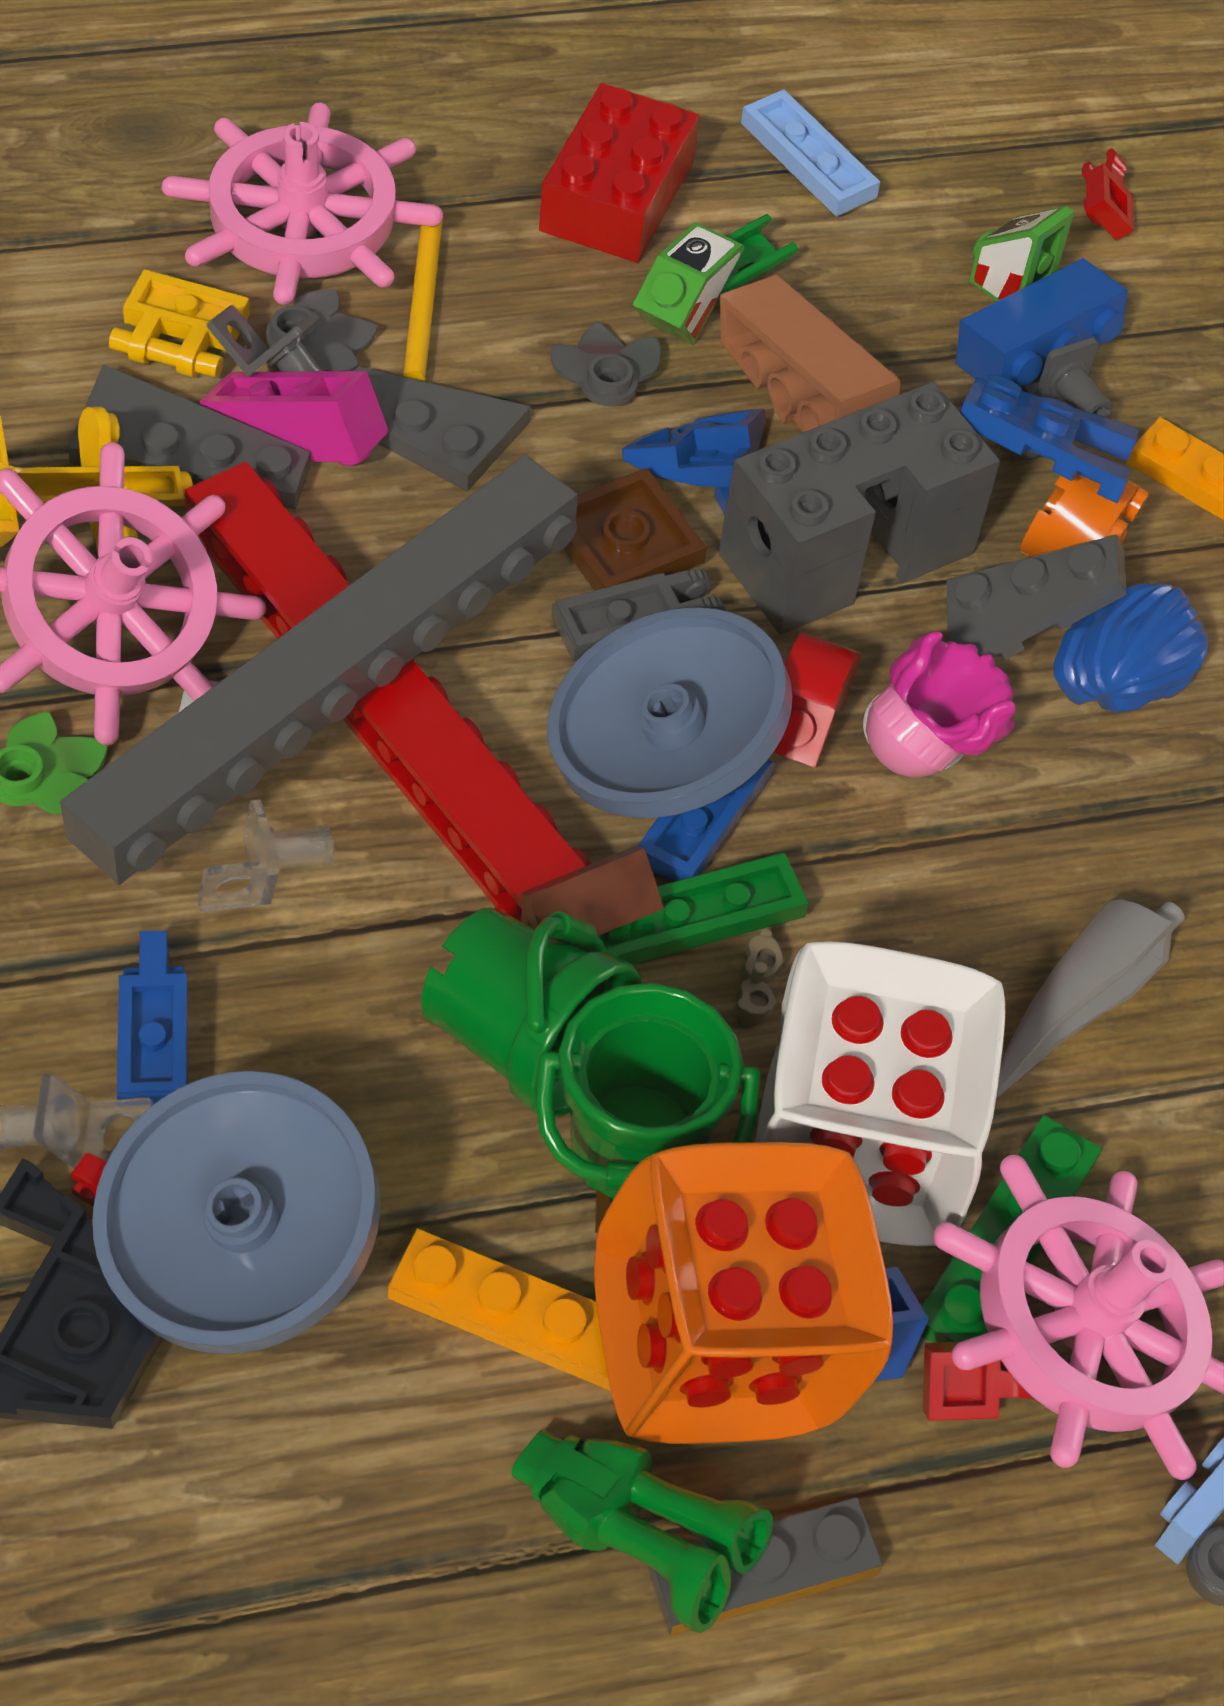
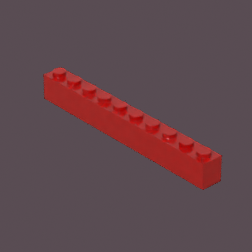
M247 461L185 489L186 513L210 495H217L225 502L224 514L200 533L198 538L208 555L240 594L257 596L264 600L267 608L261 620L277 639L350 585L338 560L332 555L325 556L315 544L313 535L306 522L301 517L297 516L294 518L283 506L274 484L267 478L262 480ZM414 658L401 668L393 681L383 687L377 686L356 702L352 711L343 719L499 912L501 911L531 926L520 893L591 864L587 856L579 848H571L557 832L556 824L550 812L542 804H534L520 788L518 777L513 768L506 761H498L484 745L482 734L476 724L467 717L462 719L449 703L447 693L440 681L434 676L427 677L415 663Z

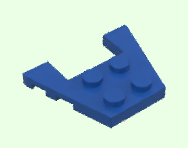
M990 375L988 380L980 377L976 378L960 413L978 434L1019 455H1023L1025 450H1029L1055 461L1052 471L1070 481L1074 480L1078 474L1100 483L1097 494L1118 504L1127 484L1130 469L1075 447L1072 444L1076 440L1128 461L1137 441L1139 429L1073 408L1057 399L1042 398L1023 392L1019 385L999 376Z

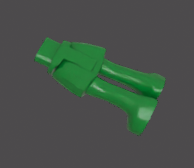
M546 1430L539 1431L514 1462L512 1477L532 1488L531 1494L533 1499L541 1504L542 1509L566 1536L583 1549L603 1551L610 1547L632 1556L656 1570L670 1584L671 1610L676 1619L694 1632L702 1633L708 1630L716 1622L727 1602L731 1586L730 1568L740 1574L747 1573L759 1562L765 1552L773 1527V1517L770 1511L748 1500H716L671 1484L652 1473L653 1459L649 1450L639 1446L602 1438H587L584 1442L582 1438L576 1435H569L563 1440ZM642 1508L697 1536L708 1548L683 1540L636 1516Z

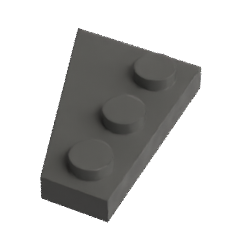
M359 366L354 370L367 371L389 430L378 444L467 492L530 423L531 406Z
M1116 534L947 579L948 641L965 645L974 644L978 649V655L991 654L994 657L1001 653L1006 660L1025 650L1024 640L1051 626L1062 630L1126 596L1124 548Z

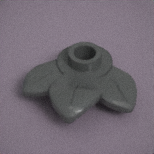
M335 289L316 290L302 294L295 300L293 306L283 307L273 314L266 326V342L270 348L300 322L315 312L319 319L301 333L305 337L301 343L324 371H354L358 367V360L355 355L365 350L372 343L377 334L378 326L370 321L338 312L339 298Z
M594 322L581 337L578 347L563 344L551 346V363L555 371L562 378L580 385L588 399L603 406H619L629 402L636 394L637 384L656 374L661 358L660 345L656 337L640 338L624 346L600 322Z

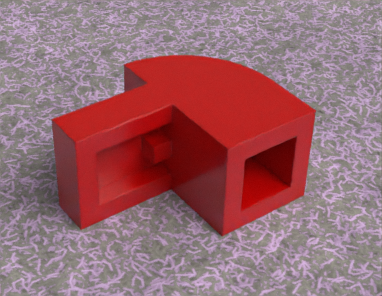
M804 632L799 634L785 662L792 685L791 714L784 735L773 753L815 768L818 767L837 711L843 710L863 653Z

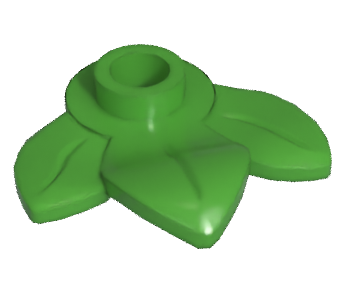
M47 711L19 721L8 732L6 747L0 750V802L11 806H24L33 803L48 813L62 815L60 801L101 771L107 756L108 745L99 744L95 738L59 737L54 719ZM18 777H25V778H26V779L20 780V781H11V780H13V779H15V778H18Z

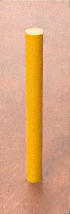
M443 221L433 227L420 225L403 377L424 382L426 378Z

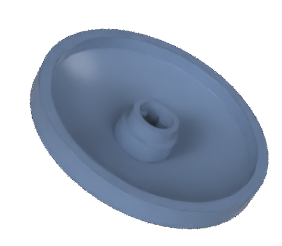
M681 608L655 613L630 622L602 638L587 650L567 672L554 695L549 710L547 722L549 748L554 761L570 788L580 798L598 809L615 815L633 818H657L685 813L710 804L729 794L753 776L769 759L782 739L789 722L792 708V685L786 666L775 643L760 627L746 618L731 612L711 608Z
M241 1071L213 1075L187 1084L160 1099L129 1127L115 1146L103 1169L93 1207V1240L97 1259L105 1279L120 1302L141 1324L156 1335L187 1349L206 1353L233 1354L262 1350L296 1337L317 1324L345 1298L355 1285L367 1264L378 1232L381 1198L379 1180L368 1147L353 1122L336 1103L316 1088L299 1080L268 1072Z

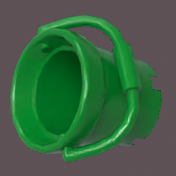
M482 908L468 916L448 936L442 945L444 949L455 956L449 963L445 974L430 966L424 981L421 1006L423 1016L428 1021L454 1037L505 1077L509 1082L510 1092L537 1114L536 1093L540 1055L547 1051L559 1052L567 1023L588 1000L618 986L642 984V976L630 962L608 953L601 938L597 935L596 928L589 922L563 912H554L548 918H544L534 928L501 911L499 913L493 908ZM574 946H577V947H579V948H588L589 953H587V952H585V951H583V950H581V949H578V948H576V947H574ZM557 1071L553 1103L555 1118L564 1117L570 1113V1107L565 1101L562 1082L557 1076Z
M656 983L618 986L588 1000L567 1023L559 1052L547 1051L540 1055L536 1093L539 1133L555 1160L577 1177H581L589 1187L595 1191L598 1189L610 1197V1200H613L633 1168L646 1157L674 1147L707 1144L712 1132L731 1111L740 1083H742L740 1119L734 1140L731 1143H751L758 1117L760 1071L754 1066L743 1065L737 1035L717 1009L692 993ZM556 1071L558 1078L562 1082L565 1101L570 1107L571 1149L567 1147L556 1127L553 1105Z

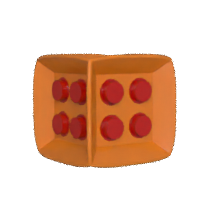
M786 1142L694 1144L663 1150L646 1157L633 1168L621 1185L600 1223L594 1263L597 1313L611 1395L619 1421L628 1437L654 1443L703 1444L774 1440L806 1434L832 1425L841 1419L874 1383L889 1359L893 1337V1315L887 1273L868 1192L861 1172L849 1152L825 1145Z

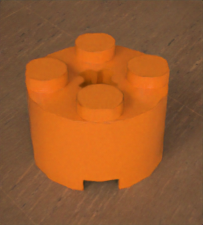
M1078 474L1072 481L1060 475L1055 483L1057 487L1049 497L1042 510L1039 509L1019 548L1020 552L1033 557L1115 534L1122 544L1129 533L1126 530L1129 524L1124 522L1123 519L1125 518L1133 522L1150 493L1128 480L1117 504L1097 494L1100 483Z

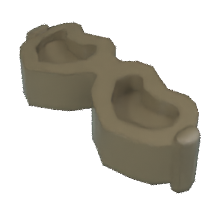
M762 929L759 935L752 937L744 953L746 962L740 973L743 983L740 985L736 995L738 1002L733 1015L745 1027H751L753 1024H760L765 1021L772 1013L776 1004L773 992L767 984L779 973L784 961L780 946L771 937L772 931L769 929Z

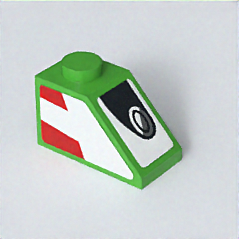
M1067 206L1017 216L995 231H986L974 246L972 255L975 259L969 282L995 301H999L1058 271L1074 211Z
M695 222L657 256L632 306L647 324L693 346L745 247Z

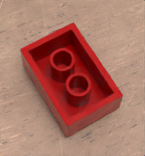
M600 83L542 182L539 231L639 264L693 164L700 114L679 108L673 104L629 92L623 88Z

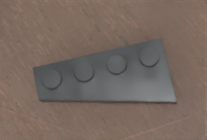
M103 364L85 408L104 407L108 413L115 414L119 423L118 444L121 445L125 453L124 466H179L180 471H186L190 474L192 483L195 485L247 461L262 480L267 478L274 484L284 507L296 509L311 467L310 451ZM77 424L68 445L70 463L81 465Z

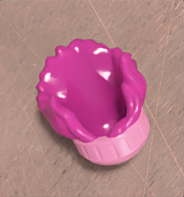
M937 631L922 635L918 640H914L909 649L892 663L890 668L891 684L872 701L868 711L865 731L870 748L877 759L898 775L919 778L944 771L960 754L979 755L987 751L993 744L1006 738L1015 725L1014 720L1011 718L1016 712L1015 705L1011 701L1014 697L1013 688L1010 686L1007 673L995 666V661L991 654L978 655V649L974 644H957L953 641L943 642L941 640L943 637L942 633Z

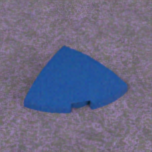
M765 409L735 411L697 418L694 420V423L685 424L673 429L671 432L672 441L669 428L656 430L622 448L623 460L641 470L647 468L655 476L675 482L706 487H730L734 460L753 453L759 448L766 422Z

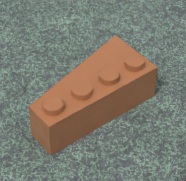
M778 275L720 294L721 342L757 389L765 386L768 387V393L774 406L773 410L784 424L794 421L804 433L903 394L900 379L894 372L888 370L877 361L861 344L856 343L836 326L829 317L822 314L800 292L794 290Z

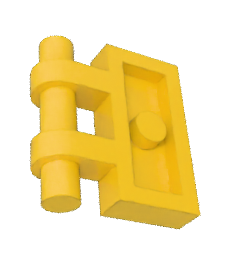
M144 269L123 305L124 323L136 327L133 332L114 327L109 337V348L128 354L129 360L147 365L150 361H155L176 367V372L184 376L196 378L198 374L219 378L224 359L222 356L208 353L206 350L209 346L226 350L207 328V323L230 305H233L247 321L250 315L249 298ZM228 325V330L236 341L240 333ZM163 333L184 339L182 345L158 338Z

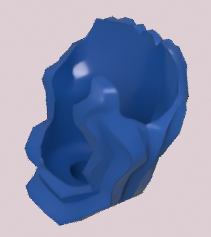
M1145 583L1127 587L1126 596L1071 624V628L1064 634L1054 661V677L1069 700L1077 705L1098 702L1102 709L1110 710L1117 714L1137 710L1148 702L1157 701L1162 698L1169 699L1180 693L1191 682L1208 651V636L1203 629L1204 623L1197 619V611L1193 606H1190V597L1184 593L1183 589L1174 588L1171 584Z

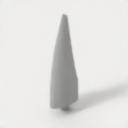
M1124 899L1110 900L1094 916L1051 970L1027 1007L1001 1059L996 1099L1060 1044L1102 1014L1131 999L1168 962L1172 932L1185 918L1184 913L1176 904L1165 902L1154 912L1140 904Z

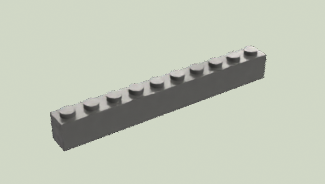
M525 454L60 801L66 838L118 885L122 884L137 871L143 872L150 869L158 862L164 851L187 833H194L203 828L209 822L214 812L234 796L244 795L251 791L260 781L262 775L282 759L292 758L300 753L313 735L330 722H339L352 711L356 702L377 686L383 687L393 681L401 668L422 651L429 652L436 648L448 631L466 617L473 618L481 613L490 599L509 584L515 585L520 583L529 574L532 567L552 551L559 552L564 549L576 533L578 494Z

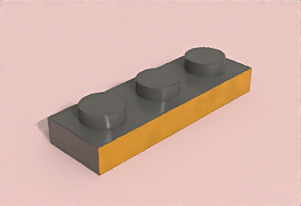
M852 1498L774 1520L767 1548L752 1570L740 1574L730 1568V1593L725 1607L716 1622L878 1576L883 1564L858 1498ZM703 1541L693 1543L708 1548ZM647 1565L669 1635L672 1636L691 1630L682 1625L671 1610L669 1582L656 1570Z

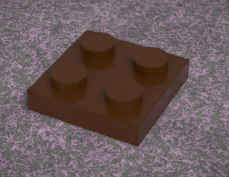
M647 468L578 494L577 529L574 537L564 550L594 591L664 573L666 576L682 572L705 562L707 546Z

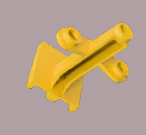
M87 407L82 411L78 424L81 467L22 468L11 466L8 463L0 415V470L12 469L44 503L75 489L100 486L101 448L109 442L118 443V419L115 414L108 413L104 407ZM124 466V489L147 495L167 507H186L185 489L193 486L190 474L186 471H180L179 466ZM1 493L0 548L18 534L17 515H21ZM90 522L98 554L99 522ZM123 526V538L134 537L138 539L136 530Z

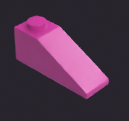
M367 371L254 372L249 377L244 372H230L199 401L203 407L310 451V460L313 462H339L343 466L358 464L370 456L371 450L389 432Z

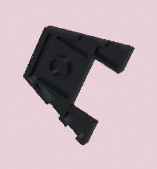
M22 1158L0 1193V1225L46 1244L51 1248L0 1333V1418L113 1429L163 1338L141 1324L111 1290L97 1259L93 1240V1224L86 1216L85 1209L68 1194L63 1196L44 1179L43 1172L37 1166Z

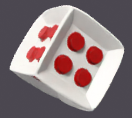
M824 941L806 943L798 951L788 977L779 1017V1044L767 1075L755 1143H810L830 1146L849 1152L859 1168L865 1183L875 1218L879 1241L907 1246H936L933 1241L935 1228L942 1223H952L958 1227L961 1226L980 1179L982 1152L987 1142L994 1116L1003 1050L1005 996L1002 983L981 971L936 958L849 942Z

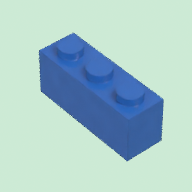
M1082 258L961 319L955 364L974 379L980 377L988 380L990 375L1008 379L1020 387L1028 385L1042 375L1047 355L1050 351L1089 338H1094L1101 345L1120 335L1124 325L1128 290Z

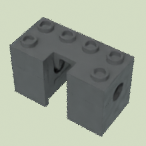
M933 381L735 459L719 555L779 635H782L854 604L871 531L898 564L896 577L902 584L974 554L1000 460Z

